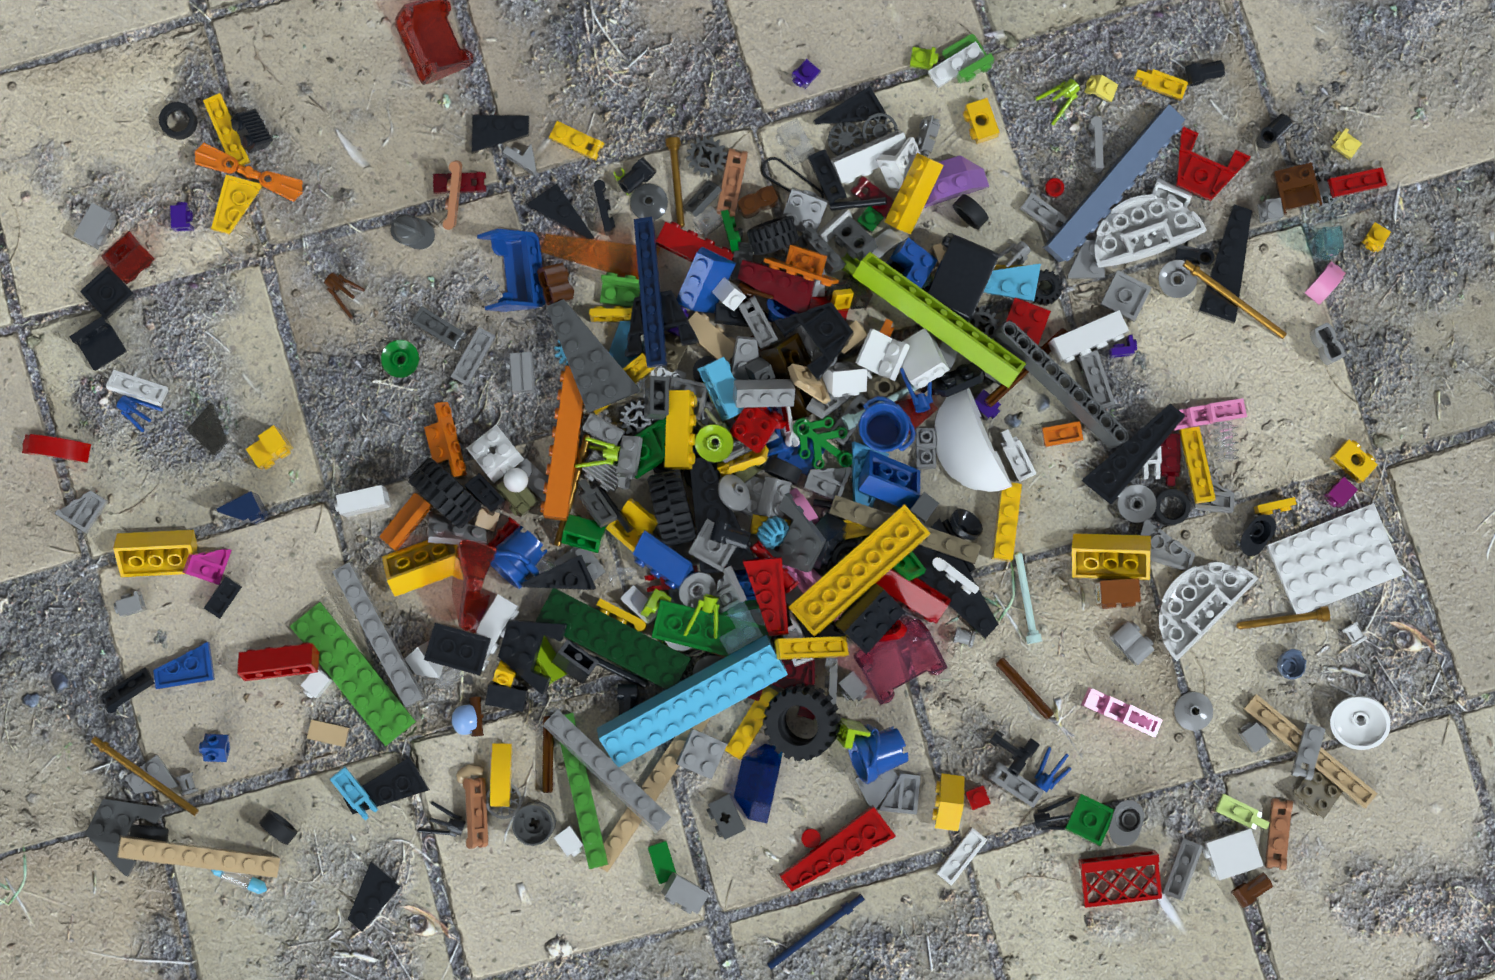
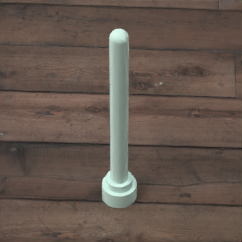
M911 384L913 391H916L917 389ZM905 387L886 398L895 402L910 393L908 388ZM865 409L856 414L848 413L842 416V421L848 430L856 427Z
M1017 552L1015 560L1029 630L1026 641L1027 644L1042 642L1041 634H1039L1035 626L1023 555L1021 552Z

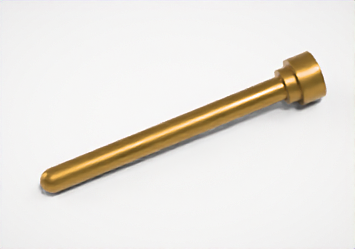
M670 137L665 139V144L671 156L677 224L683 228L685 221L678 150L681 142L680 137Z
M1323 606L1316 609L1315 612L1238 622L1236 627L1241 630L1314 619L1328 622L1330 621V611L1328 606Z

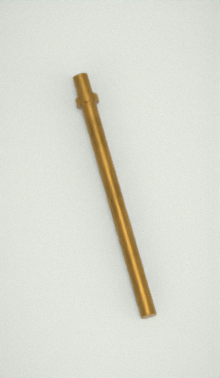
M1188 260L1183 263L1182 266L1189 270L1192 276L1196 275L1281 339L1285 338L1287 333L1203 272L1200 266H1195Z
M96 736L91 740V743L97 746L100 752H105L190 814L196 816L199 812V809L110 747V743L107 741L103 742Z

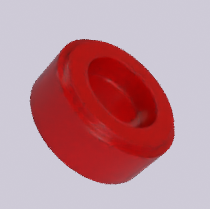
M1058 178L1048 180L1045 185L1046 194L1052 198L1061 196L1064 191V183Z
M807 829L803 832L801 840L805 847L815 848L820 844L821 836L817 830Z

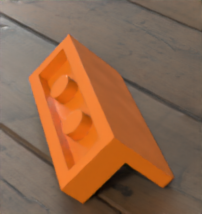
M414 493L381 533L380 538L392 549L398 551L433 506L417 493Z

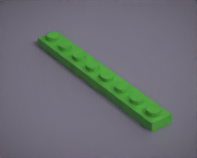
M574 713L565 714L564 716L577 727ZM560 743L588 867L593 869L609 865L586 766Z

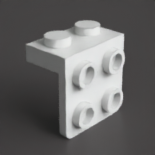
M908 137L896 156L879 155L877 158L889 188H901L916 154H921L914 137Z

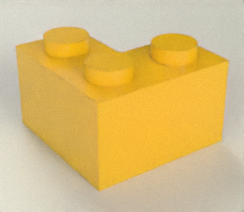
M273 425L258 435L259 440L246 448V451L257 467L261 470H267L275 465L274 461L277 459H284L290 455V450L293 449V446L282 430Z
M941 773L940 781H936L935 792L938 795L935 797V807L937 809L933 808L932 812L935 828L958 831L964 806L965 776Z

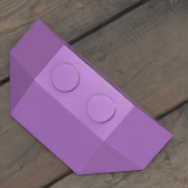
M961 155L940 161L939 163L944 166L924 208L960 197L962 194H970L988 188L989 184L984 169Z

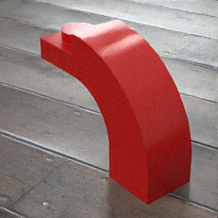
M25 434L22 444V453L54 457L88 463L91 444L37 434Z

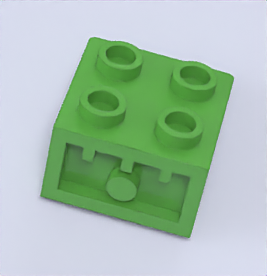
M607 272L606 275H601L602 290L600 304L631 308L634 298L640 297L639 280L636 279V276L625 275V278L617 277L618 274Z

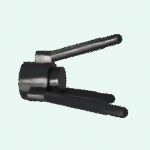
M1071 796L1046 808L1037 809L1038 813L1033 814L1036 829L1041 828V831L1064 830L1065 826H1051V822L1069 819V815L1050 817V814H1045V812L1074 800L1075 797Z
M432 801L431 805L454 819L450 818L449 822L434 818L429 820L447 826V830L450 831L417 829V832L450 835L456 837V835L461 836L466 822L461 820L462 816L456 815Z

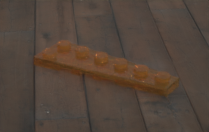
M545 234L541 249L542 253L602 271L616 273L622 277H625V275L636 276V279L639 280L636 245ZM656 247V249H657V259H658V255H659V252H660V248H659V247Z

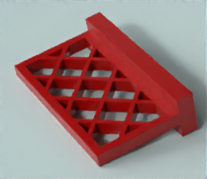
M1156 850L1078 859L1085 908L1162 899L1159 872L1160 861ZM1154 865L1155 872L1149 878L1142 871L1146 866ZM1127 868H1133L1137 871L1131 880L1123 875ZM1108 870H1114L1118 873L1112 882L1103 877ZM1094 872L1098 875V878L1091 885L1086 881L1085 873ZM1140 874L1147 879L1142 888L1133 883ZM1120 877L1128 881V884L1122 891L1114 885ZM1101 879L1109 884L1103 893L1095 888ZM1150 883H1153L1156 886L1157 894L1148 895L1144 890ZM1131 885L1139 890L1134 897H1129L1125 894ZM1112 887L1120 892L1115 899H1109L1105 896ZM1092 890L1100 894L1096 901L1088 902V895Z

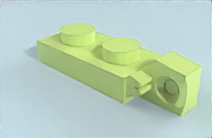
M1223 793L1214 810L1252 829L1259 826L1267 830L1270 823L1261 818L1262 813L1259 810Z

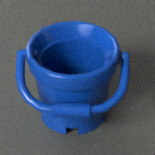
M877 396L863 405L865 411L860 418L859 434L864 444L878 452H890L895 449L904 451L915 440L914 426L910 421L911 418L899 404L897 405L886 397ZM910 429V439L904 445H902L904 441L907 439L908 432Z
M521 525L495 548H490L484 553V558L517 589L522 588L521 582L526 581V577L530 572L534 576L539 574L536 565L547 553V549L540 550L543 544L528 530L525 533L521 532L524 528Z
M866 724L864 726L871 732L870 737L855 735L852 749H848L852 765L863 783L870 784L878 776L908 762V752L903 754V747H906V744L897 728L894 729V726L878 731L872 725Z

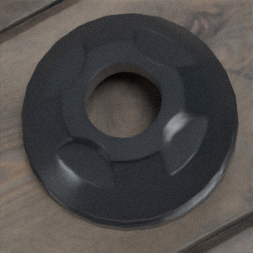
M957 509L950 517L952 532L958 538L974 540L983 532L980 520L968 510Z

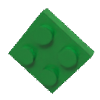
M1080 794L1064 830L1100 847L1110 827L1115 810Z

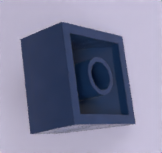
M252 491L216 509L221 514L251 524L254 523L255 525L265 520L264 517L269 515L260 496Z

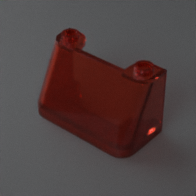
M419 0L404 4L395 18L398 33L422 85L433 83L468 68L474 62L470 51L466 48L460 49L447 19L451 11V5L448 0Z
M470 540L460 541L456 549L451 592L459 626L465 631L477 633L490 602V595L487 594L485 596L481 589L492 560L495 559L497 548Z

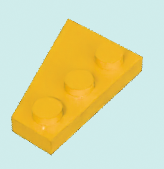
M226 174L211 230L230 235L263 186L260 183Z

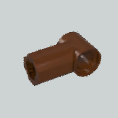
M1262 872L1249 882L1240 884L1231 892L1243 909L1253 904L1257 897L1274 886L1268 876Z

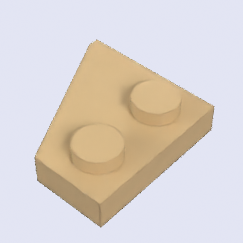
M792 364L788 367L790 378L794 385L823 404H827L831 400L822 377L817 381L806 366Z

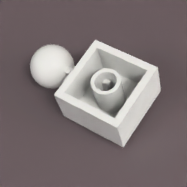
M497 424L466 448L493 483L504 476V485L511 492H521L527 487L528 476L526 472L520 468H514L524 458Z

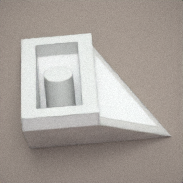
M429 641L417 647L405 658L415 675L440 679L443 665L424 660Z

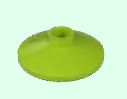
M707 425L696 436V450L707 461H723L733 450V437L721 425ZM712 439H717L719 444H714Z

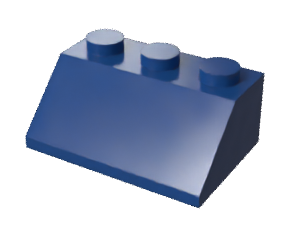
M701 247L694 257L677 296L678 303L692 311L714 314L715 305L720 300L712 291L724 277L729 280L736 263Z
M869 450L859 475L858 490L864 494L896 505L899 508L905 504L910 510L920 497V470Z
M644 531L633 552L634 562L642 568L644 566L651 570L650 573L656 578L662 577L665 579V583L674 590L675 588L679 589L684 579L694 573L692 563L648 532Z

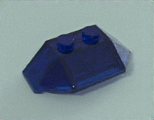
M763 744L742 758L734 792V798L748 820L766 824L769 819L783 752L778 754L775 751L776 747L774 745Z

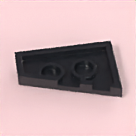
M472 115V154L486 148H493L505 142L509 143L528 137L530 117L519 115Z
M373 861L370 862L348 916V920L362 932L401 887L400 884Z

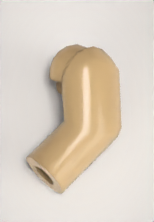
M470 764L464 766L456 774L457 782L463 784V780L471 775L483 777L484 767Z

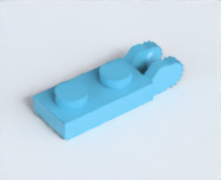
M347 767L342 768L330 778V781L353 809H356L364 820L369 818L367 812L360 806L364 801L372 811H378L377 806L369 798L368 793Z

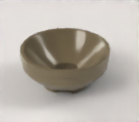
M874 374L872 379H869L867 382V396L869 399L877 396L888 397L900 391L901 385L897 377L893 381ZM881 382L889 384L890 390L888 392H880L878 386Z

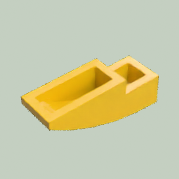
M492 743L490 806L510 807L512 744Z

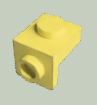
M1091 75L1086 83L1084 92L1086 94H1095L1106 102H1112L1118 84L1103 75Z

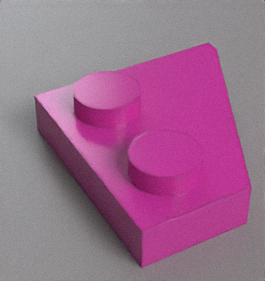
M225 548L189 554L182 573L220 585L232 550Z

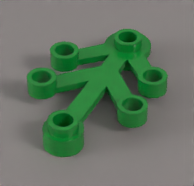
M828 415L823 419L821 418V420L810 422L806 418H799L794 422L793 432L799 436L800 441L798 455L802 459L809 458L811 452L807 444L808 436L813 442V467L816 469L824 467L825 462L822 459L821 446L837 457L838 464L842 467H849L852 464V454L845 450L840 451L826 441L838 437L841 439L845 438L848 434L847 429L843 426H838L832 431L822 433L813 431V429L821 427L831 428L834 421ZM829 419V423L825 425V421ZM804 424V428L799 430L800 425ZM843 429V433L839 435V431ZM806 450V454L802 455V451ZM846 455V458L841 460L842 456ZM820 460V464L816 466V462Z

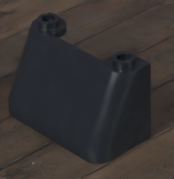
M948 233L941 243L945 253L930 286L922 289L969 322L981 299L999 255L991 249L953 233Z

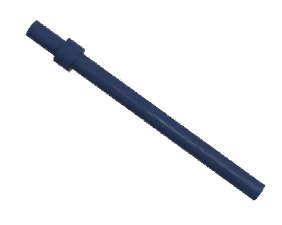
M859 894L850 902L842 904V908L767 963L769 968L772 970L844 915L852 913L853 909L865 900L864 897Z

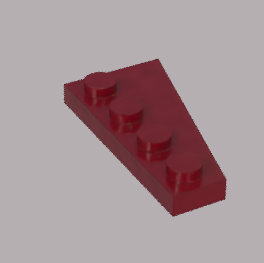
M745 259L742 260L738 279L760 292L772 295L774 300L798 314L808 311L816 283L815 279L814 281L806 280L801 275L788 274L786 271L773 269Z

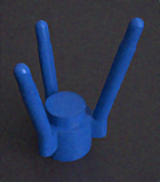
M900 368L904 382L913 400L915 411L917 413L928 411L930 409L929 404L933 403L932 381L927 384V396L924 393L915 395L904 369Z
M126 395L122 396L116 407L141 432H144V429L130 414L135 413L148 422H151V419L136 409L137 404L163 411V408L133 397L129 398Z
M1048 747L1039 771L1034 777L1037 779L1034 784L1045 792H1048L1049 789L1052 790L1071 771V767H1068L1055 780L1053 778L1069 755L1065 754L1049 775L1046 772L1042 775L1051 752V747Z

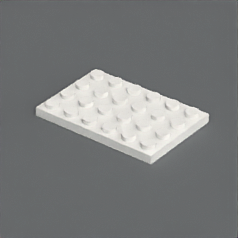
M1374 503L1266 545L1294 614L1313 611L1404 575Z

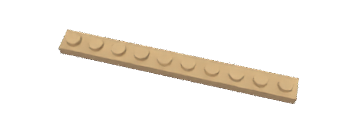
M711 717L692 728L702 732ZM691 728L675 736L641 787L654 801L657 800L679 767L676 761ZM629 807L604 842L609 865L600 868L607 873L642 822Z

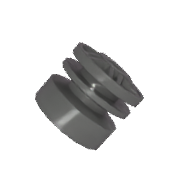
M528 802L518 810L513 818L512 828L514 835L525 845H540L548 840L556 826V817L551 807L544 802ZM533 818L535 820L539 819L538 827L535 824H531Z

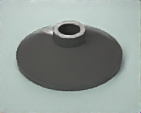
M643 184L632 193L630 206L636 217L652 216L654 220H657L666 212L668 198L661 187L655 184ZM647 198H651L652 203L647 204L645 200Z

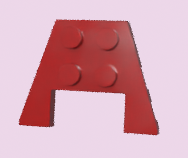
M1183 126L1180 136L1176 187L1211 202L1250 160L1251 156L1235 150L1228 166H1223L1192 152L1191 150L1199 133Z

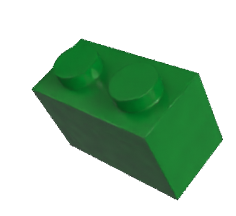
M569 514L563 530L561 543L599 553L606 526L600 528L596 521Z

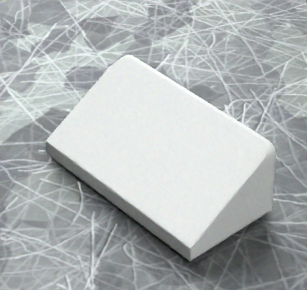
M1159 178L1151 192V195H1156L1160 198L1168 199L1171 197L1182 202L1186 208L1192 198V193Z
M848 209L842 210L817 235L828 242L835 236L833 230L848 216L852 218L851 212Z
M888 228L875 238L878 248L872 254L881 259L902 242L901 237Z
M634 585L620 598L646 624L649 625L657 617L658 609L655 613L651 612L647 618L640 614L648 598Z

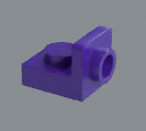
M806 59L797 70L792 72V81L801 88L802 86L807 89L821 71Z
M1133 335L1126 337L1127 346L1125 344L1113 345V348L1109 350V358L1134 355L1137 350V341L1133 339Z

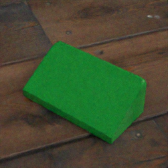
M667 841L648 846L658 884L666 883L672 872L676 873Z

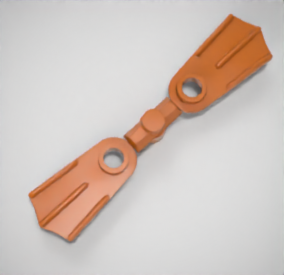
M204 142L195 150L196 165L228 174L237 171L244 174V177L248 180L252 178L259 179L261 186L292 202H295L303 194L302 180L271 171L261 173L254 170L251 166L246 167L239 164L236 158ZM232 162L234 165L232 167H227L226 163ZM266 176H269L272 180L270 182H266L264 178Z

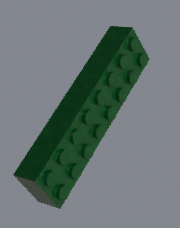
M552 589L535 621L568 624L564 637L666 690L680 682L691 661V658L558 589Z

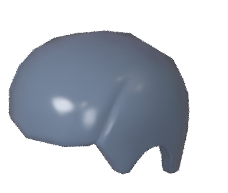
M1291 649L1283 652L1278 657L1277 668L1284 678L1294 680L1304 674L1307 661L1303 658L1300 650Z

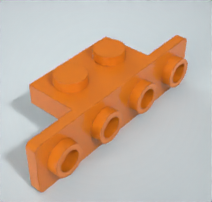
M790 245L786 262L771 257L764 258V262L768 263L770 268L778 270L783 268L786 269V273L792 275L802 274L806 280L814 281V279L820 280V284L830 287L832 284H838L839 279L823 274L827 255Z
M437 402L434 404L438 422L424 427L431 457L437 463L449 460L453 477L466 476V465L463 461L461 446L451 415V408L448 402Z

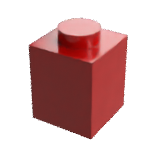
M984 785L964 791L971 810L991 804Z

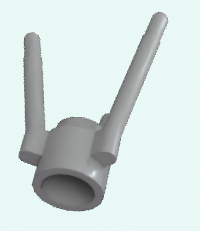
M1020 241L1017 245L1013 243L1009 248L1000 252L998 259L1012 251V258L1006 266L1009 267L1015 260L1019 261L1017 265H1022L1028 258L1027 255L1031 250L1026 243Z

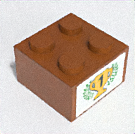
M1139 578L1105 580L1095 583L1096 605L1102 606V609H1113L1117 607L1116 605L1120 604L1121 608L1135 607L1136 603L1141 602Z

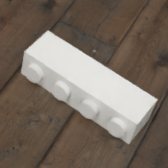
M899 129L830 159L840 182H845V184L851 183L855 180V177L860 175L867 176L873 172L872 170L880 168L877 162L879 155L896 156L906 142L904 132Z
M1120 310L1058 336L1048 342V345L1057 364L1063 361L1067 364L1075 360L1074 356L1080 354L1083 357L1091 353L1092 348L1097 347L1099 350L1107 346V342L1111 340L1114 342L1125 338L1124 334L1129 329Z
M497 594L474 634L491 638L482 671L486 669L490 662L487 660L490 654L494 655L499 648L497 643L501 637H504L508 621L516 620L520 613L518 611L519 606Z

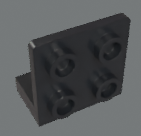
M103 316L69 336L72 342L80 347L94 371L99 370L127 352L109 320Z

